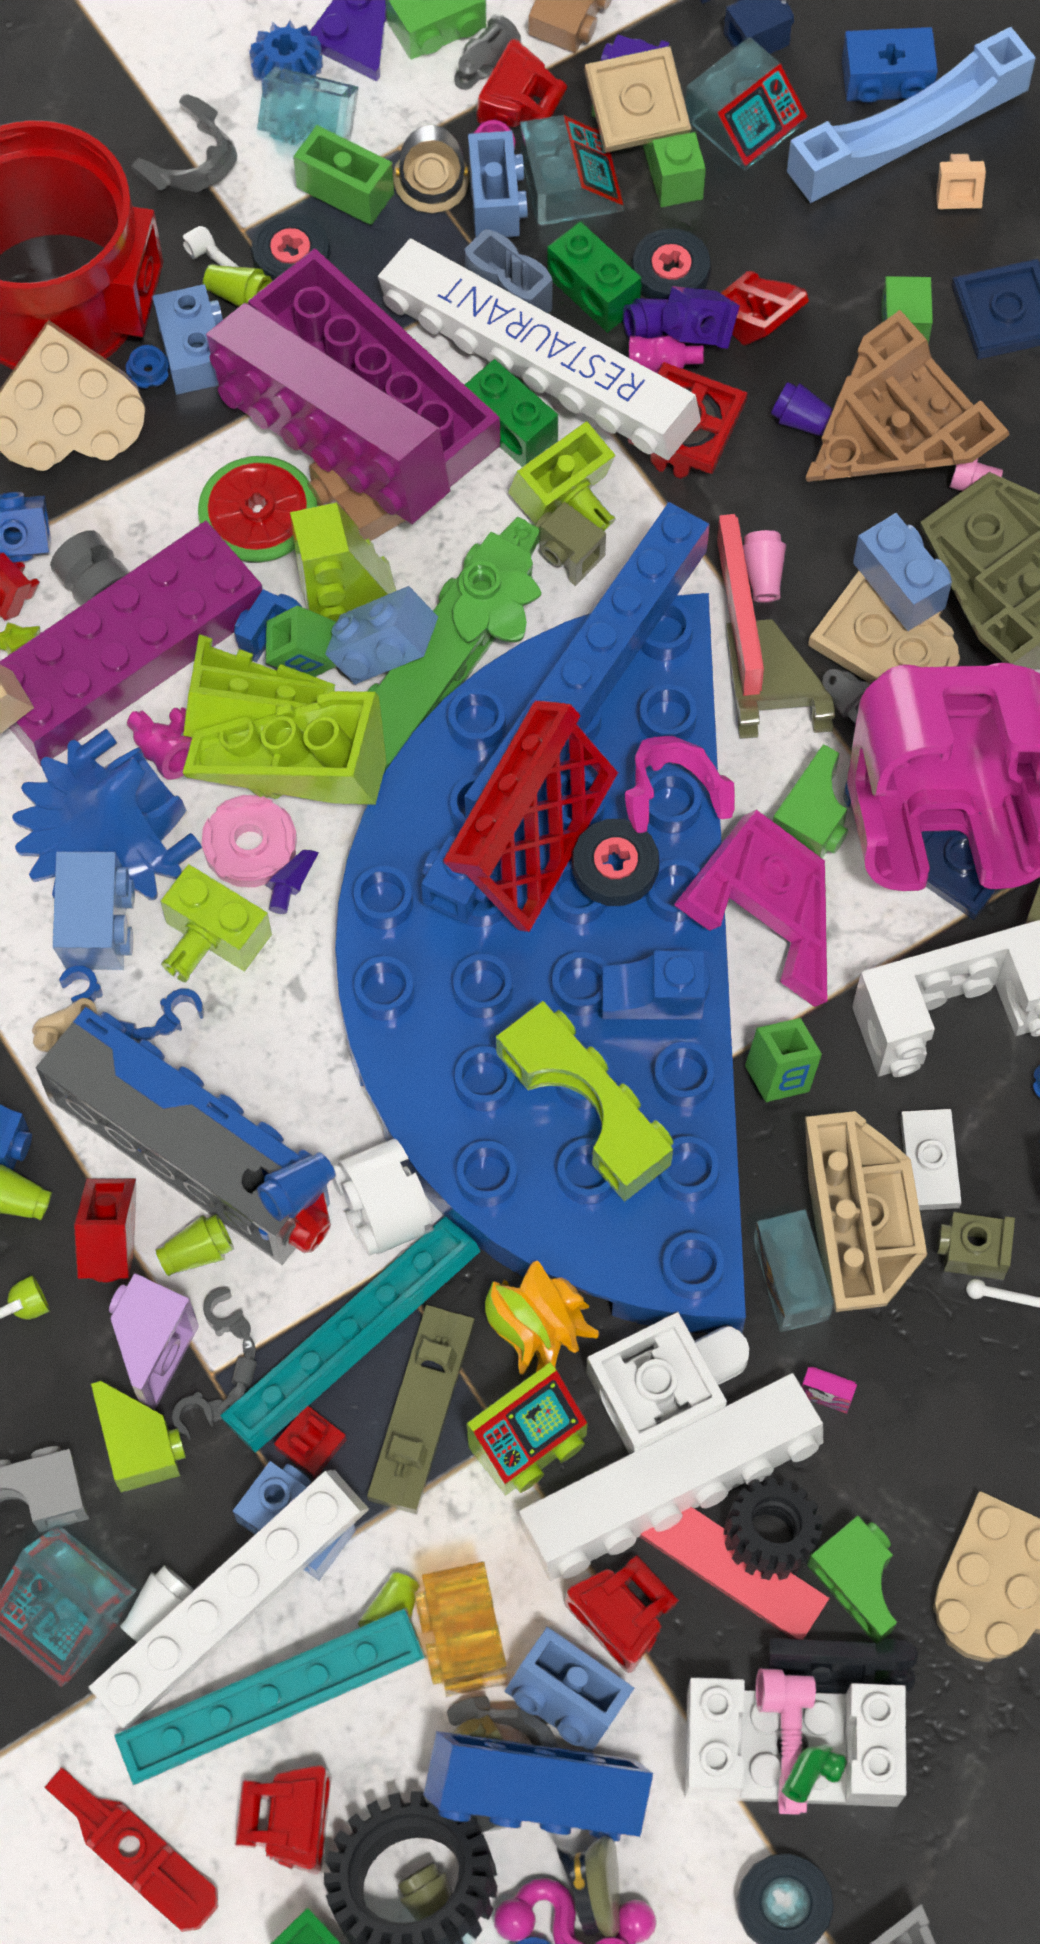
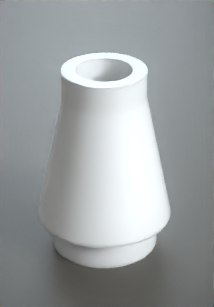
M164 1565L157 1574L150 1573L131 1611L120 1627L136 1642L140 1641L186 1599L194 1589L178 1574Z

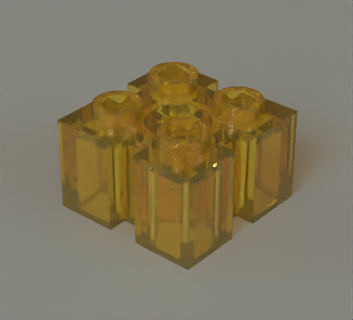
M484 1561L422 1574L424 1590L414 1592L422 1634L433 1632L435 1642L425 1644L433 1685L443 1683L445 1695L450 1697L507 1684V1664Z

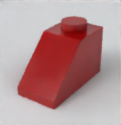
M136 1178L86 1179L74 1224L78 1278H92L98 1282H112L119 1278L129 1277L134 1255Z

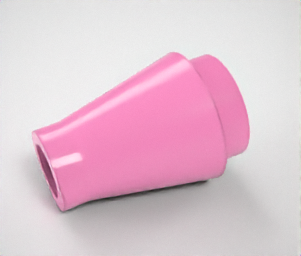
M756 531L744 536L743 551L747 574L752 588L753 600L756 602H773L781 598L780 585L786 544L781 542V534L776 531Z

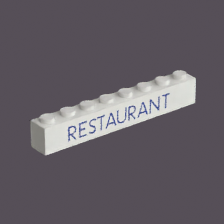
M411 238L377 276L384 294L383 300L396 314L404 315L406 313L415 318L427 331L432 334L440 332L452 339L466 353L472 354L475 352L488 359L489 362L496 359L509 372L522 378L532 390L538 393L545 391L559 399L561 404L573 413L581 411L595 419L597 424L605 431L612 434L618 432L631 439L633 444L644 453L652 454L654 452L669 460L701 421L696 395Z

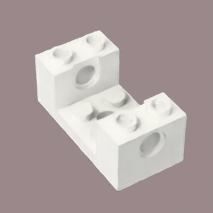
M1040 920L862 971L852 1008L877 1076L880 1077L892 1073L894 1077H902L917 1071L921 1067L920 1064H924L927 1055L926 1042L932 1040L935 1031L928 1011L942 1006L948 998L964 994L967 998L980 996L990 991L993 985H996L1015 1036L1029 1032L1031 1036H1040Z
M690 1679L687 1690L685 1799L778 1802L782 1757L777 1749V1741L782 1736L781 1714L759 1712L756 1706L755 1691H744V1680ZM851 1684L846 1694L816 1693L814 1707L812 1709L802 1708L801 1736L806 1742L807 1748L819 1745L834 1747L833 1752L844 1755L848 1763L839 1782L831 1783L822 1776L820 1779H817L807 1799V1803L897 1807L906 1796L905 1686Z

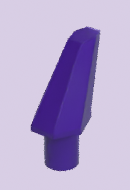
M302 850L265 884L266 887L272 890L268 908L271 912L287 914L291 895H297L300 892L301 886L319 852Z

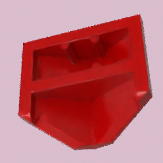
M751 271L746 272L720 293L740 305L732 335L743 345L767 336L809 302L806 289L786 282L759 278L757 273Z

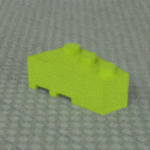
M337 502L290 512L299 581L306 609L337 622L341 614L396 591L389 561L384 556L380 557L376 553L374 544L369 538L365 540L360 535L358 526Z
M199 634L188 694L183 736L193 737L194 731L245 716L252 721L276 714V707L291 703L294 708L317 702V695L334 691L335 684L281 664L276 671L252 662V653L239 649L237 654L233 655L212 647L213 639Z

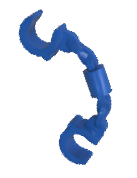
M75 965L66 969L59 978L62 988H66L78 979H84L90 983L84 993L71 998L72 1004L81 998H87L94 1003L97 998L103 996L95 973L90 968ZM180 988L160 1001L162 1011L165 1014L157 1020L156 1026L136 1029L135 1023L118 1021L126 1029L124 1034L131 1039L141 1041V1039L151 1040L158 1035L167 1036L175 1030H182L180 1020L173 1013L174 1008L179 1003L189 1002L193 1004L201 1019L204 1018V1008L200 996L195 991Z

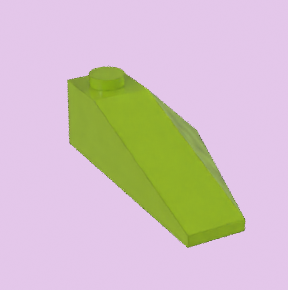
M331 691L317 695V702L294 708L290 703L276 707V714L251 721L245 716L194 731L182 773L186 778L327 803L376 805L387 763L379 696L376 692Z

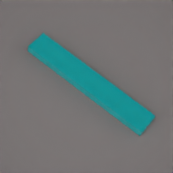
M444 1216L433 1226L432 1232L418 1239L223 1412L220 1417L256 1453L481 1251L477 1243Z
M404 1608L115 1734L114 1738L133 1785H137L427 1657L408 1610Z

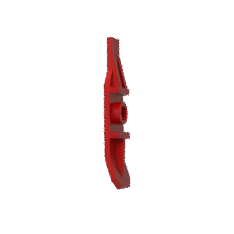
M63 1768L44 1787L77 1817L85 1844L181 1932L200 1930L218 1909V1889L122 1802L94 1797ZM127 1837H134L140 1843L139 1852L133 1857H124L120 1852V1844Z

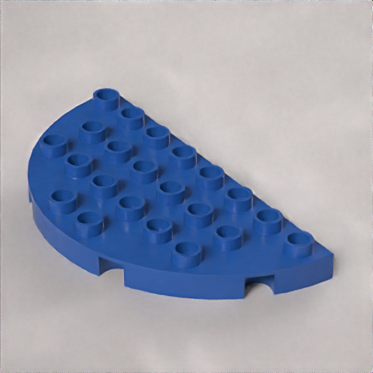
M709 593L677 595L584 730L585 735L618 772L588 828L592 824L605 819H626L630 821L626 808L625 792L636 786L635 755L641 742L645 739L674 736L700 746L718 771ZM590 614L566 621L523 641L479 669L445 697L414 730L386 769L376 805H367L351 846L338 902L335 951L339 1000L346 1038L360 1086L365 1087L370 1100L382 1120L386 1142L394 1138L397 1139L409 1158L400 1162L403 1167L407 1166L411 1174L416 1172L426 1198L493 1259L522 1277L525 1276L531 1263L539 1261L550 1279L562 1277L581 1292L613 1302L612 1316L637 1324L651 1326L679 1312L689 1332L711 1333L721 1327L729 1326L743 1333L746 1313L725 913L721 926L709 931L674 906L722 844L721 822L715 812L707 788L691 771L680 764L668 762L657 771H654L650 766L645 768L654 790V797L649 800L647 832L652 836L659 851V874L652 889L636 902L625 906H606L591 900L580 890L572 873V857L530 932L518 930L490 899L486 903L478 902L467 924L423 904L421 883L425 878L422 872L429 854L434 848L441 850L449 835L454 838L457 837L466 821V793L588 619ZM570 753L567 755L564 761L570 760ZM591 765L584 766L585 791L591 788L598 775ZM570 769L560 771L562 796L571 794ZM547 786L537 799V802L547 800ZM572 803L562 805L563 830H567L572 821ZM548 809L538 811L539 836L549 834ZM524 820L514 833L515 842L525 840ZM549 843L539 846L541 870H544L550 861ZM525 849L515 851L516 876L526 874ZM612 852L611 855L609 854L608 861L603 864H611L614 871H619L623 869V862L627 859H620L618 854ZM501 858L494 868V875L498 877L497 881L502 880ZM527 883L517 886L518 908L522 911L528 900ZM654 950L704 951L705 1002L702 1019H603V965H618L640 961L652 956ZM542 1001L553 1012L560 1010L569 1018L575 1027L576 1034L574 1036L585 1049L591 1046L598 1051L608 1066L606 1073L618 1086L621 1083L626 1084L638 1098L641 1104L640 1112L650 1123L654 1120L658 1121L668 1131L674 1144L671 1146L673 1148L671 1166L625 1202L592 1165L593 1148L602 1131L601 1120L594 1106L578 1092L565 1087L544 1086L527 1090L496 1053V1036Z

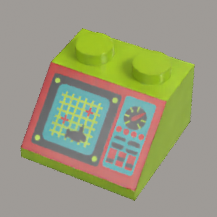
M550 1362L467 1423L468 1446L505 1496L514 1489H517L519 1493H523L544 1476L541 1469L556 1458L561 1463L565 1462L583 1448L585 1443L582 1439L587 1436V1422L559 1373Z

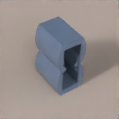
M485 229L464 249L465 268L546 313L552 310V277L550 273L535 259L518 254L516 247L505 236L493 230Z

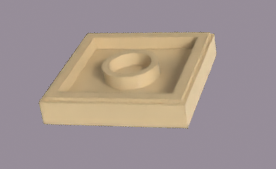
M670 46L585 64L584 72L605 153L652 143V140L690 133L691 126Z

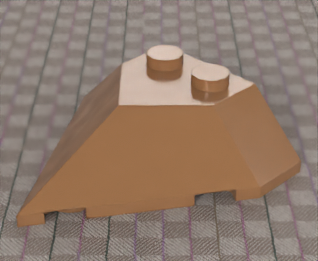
M899 310L863 336L857 351L858 359L851 376H847L822 436V447L815 463L812 462L806 480L810 482L972 463L1008 437L1009 431L981 400L975 405L969 401L931 358L927 339Z

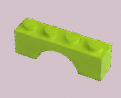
M542 1001L496 1036V1053L527 1090L544 1086L565 1087L578 1092L594 1106L601 1120L602 1131L593 1148L592 1165L625 1202L671 1166L673 1148L671 1146L674 1144L668 1131L658 1121L654 1120L650 1123L640 1112L641 1104L634 1092L626 1084L621 1083L618 1086L606 1073L608 1066L598 1051L591 1046L585 1049L574 1036L576 1030L569 1018L560 1010L553 1012Z

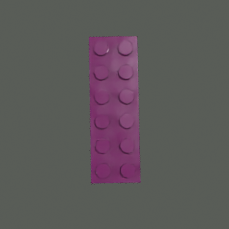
M315 248L248 300V304L439 427L450 487L500 447V417Z
M247 303L242 304L206 333L211 352L209 359L216 371L219 383L218 393L225 404L233 409L238 408L249 415L260 428L270 429L282 437L284 442L293 450L297 451L300 449L312 457L324 471L330 472L333 470L345 479L354 491L358 493L364 492L376 500L387 513L391 515L397 514L410 524H413L451 492L439 427Z
M205 520L0 661V665L13 671L34 709L11 725L9 729L40 767H42L41 760L43 758H55L68 749V743L71 740H81L195 660L199 634L213 639L212 647H215L232 635L238 617L244 610H250L263 590L262 584Z

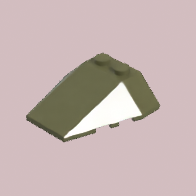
M988 472L921 521L920 528L936 559L941 560L949 570L952 581L951 588L979 641L1003 663H1010L1030 669H1040V494Z

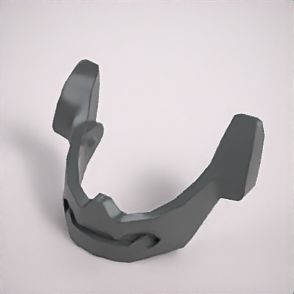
M184 94L180 98L179 103L198 122L197 128L200 131L218 139L217 146H209L207 148V160L205 163L197 168L188 170L162 169L144 159H136L131 165V169L152 191H160L167 186L191 192L201 191L220 182L237 160L238 155L234 141L215 125V118L218 112L198 97Z
M477 1696L462 1700L451 1706L447 1711V1716L452 1726L460 1725L471 1719H480L488 1714L493 1723L508 1725L523 1732L532 1745L558 1748L555 1736L546 1724L522 1709H493L487 1696ZM472 1816L478 1823L482 1833L507 1828L491 1823L488 1816Z

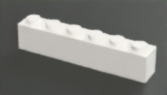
M791 1373L519 1510L522 1529L550 1582L561 1576L563 1578L577 1576L589 1567L590 1561L606 1553L616 1555L629 1549L636 1542V1538L641 1536L640 1533L652 1527L657 1532L673 1527L682 1519L683 1515L681 1512L691 1507L694 1509L699 1506L701 1508L712 1507L725 1499L728 1491L744 1483L750 1485L757 1480L760 1482L765 1480L772 1474L775 1467L789 1460L799 1462L807 1459L818 1450L819 1445L823 1444V1422L796 1377Z
M335 1470L323 1472L88 1688L122 1728L136 1723L362 1517L369 1508Z

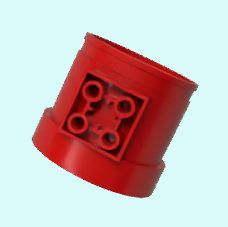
M21 121L0 126V255L23 241L47 235L80 237L104 248L83 267L56 279L34 283H16L0 280V363L14 370L48 320L107 359L117 351L129 335L144 336L153 303L152 296L155 295L164 262L155 212L152 209L132 206L129 186L122 166L112 152L90 134L66 124L50 121Z

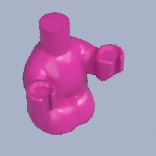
M670 335L655 338L630 336L629 358L658 374L663 362L682 369L685 364H704V346H686L684 342H679Z
M181 707V710L173 708L169 714L171 720L169 725L154 723L143 710L140 712L133 711L127 720V726L133 731V741L140 747L144 757L147 760L153 761L158 772L168 780L178 779L183 776L182 772L192 738L189 736H181L184 731L186 709L184 707Z

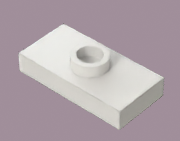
M951 1109L903 1111L900 1116L904 1154L911 1159L919 1210L960 1208L961 1194Z

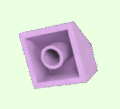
M134 1273L128 1286L122 1284L114 1294L109 1307V1312L112 1313L110 1319L135 1394L140 1403L155 1411L199 1325L189 1298Z

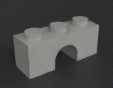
M58 1446L42 1448L34 1451L31 1454V1459L11 1464L10 1460H0V1502L16 1499L27 1503L32 1522L39 1533L89 1519L77 1461L70 1449L61 1451V1447Z

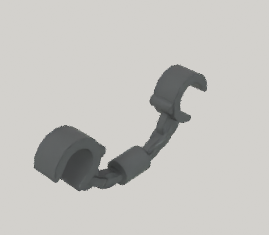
M218 1289L209 1294L204 1302L203 1312L208 1325L214 1329L217 1336H222L224 1332H231L235 1337L243 1339L245 1357H238L231 1381L236 1387L231 1390L225 1401L214 1400L207 1402L203 1399L200 1392H196L193 1396L181 1399L175 1405L172 1412L175 1429L178 1428L180 1436L188 1440L191 1439L190 1433L182 1424L184 1413L192 1408L200 1409L205 1413L209 1425L213 1427L215 1421L222 1419L220 1415L245 1394L246 1388L251 1387L257 1362L254 1361L256 1348L253 1339L249 1337L251 1326L244 1318L243 1311H237L226 1320H219L213 1316L214 1307L218 1303L232 1297L230 1289Z

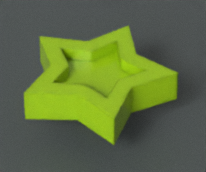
M7 622L5 630L0 632V649L5 650L10 655L39 635L40 626L20 627Z

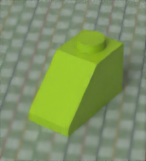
M104 1382L92 1383L91 1386L114 1479L120 1492L179 1477L180 1472L177 1460L184 1459L186 1456L178 1428L169 1430L163 1415Z

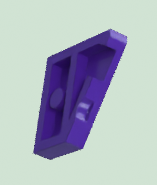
M332 0L310 30L311 36H317L321 43V54L376 82L378 81L381 74L380 63L385 37L384 26L387 18L386 0Z

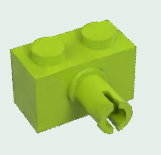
M586 421L516 472L508 493L535 525L545 513H553L563 502H566L601 530L605 531L614 523L616 518L610 514L590 489L606 477L616 455Z
M190 864L186 866L160 901L166 923L184 934L161 965L173 977L178 972L177 979L182 982L189 980L190 975L209 950L245 972L272 936L268 912Z

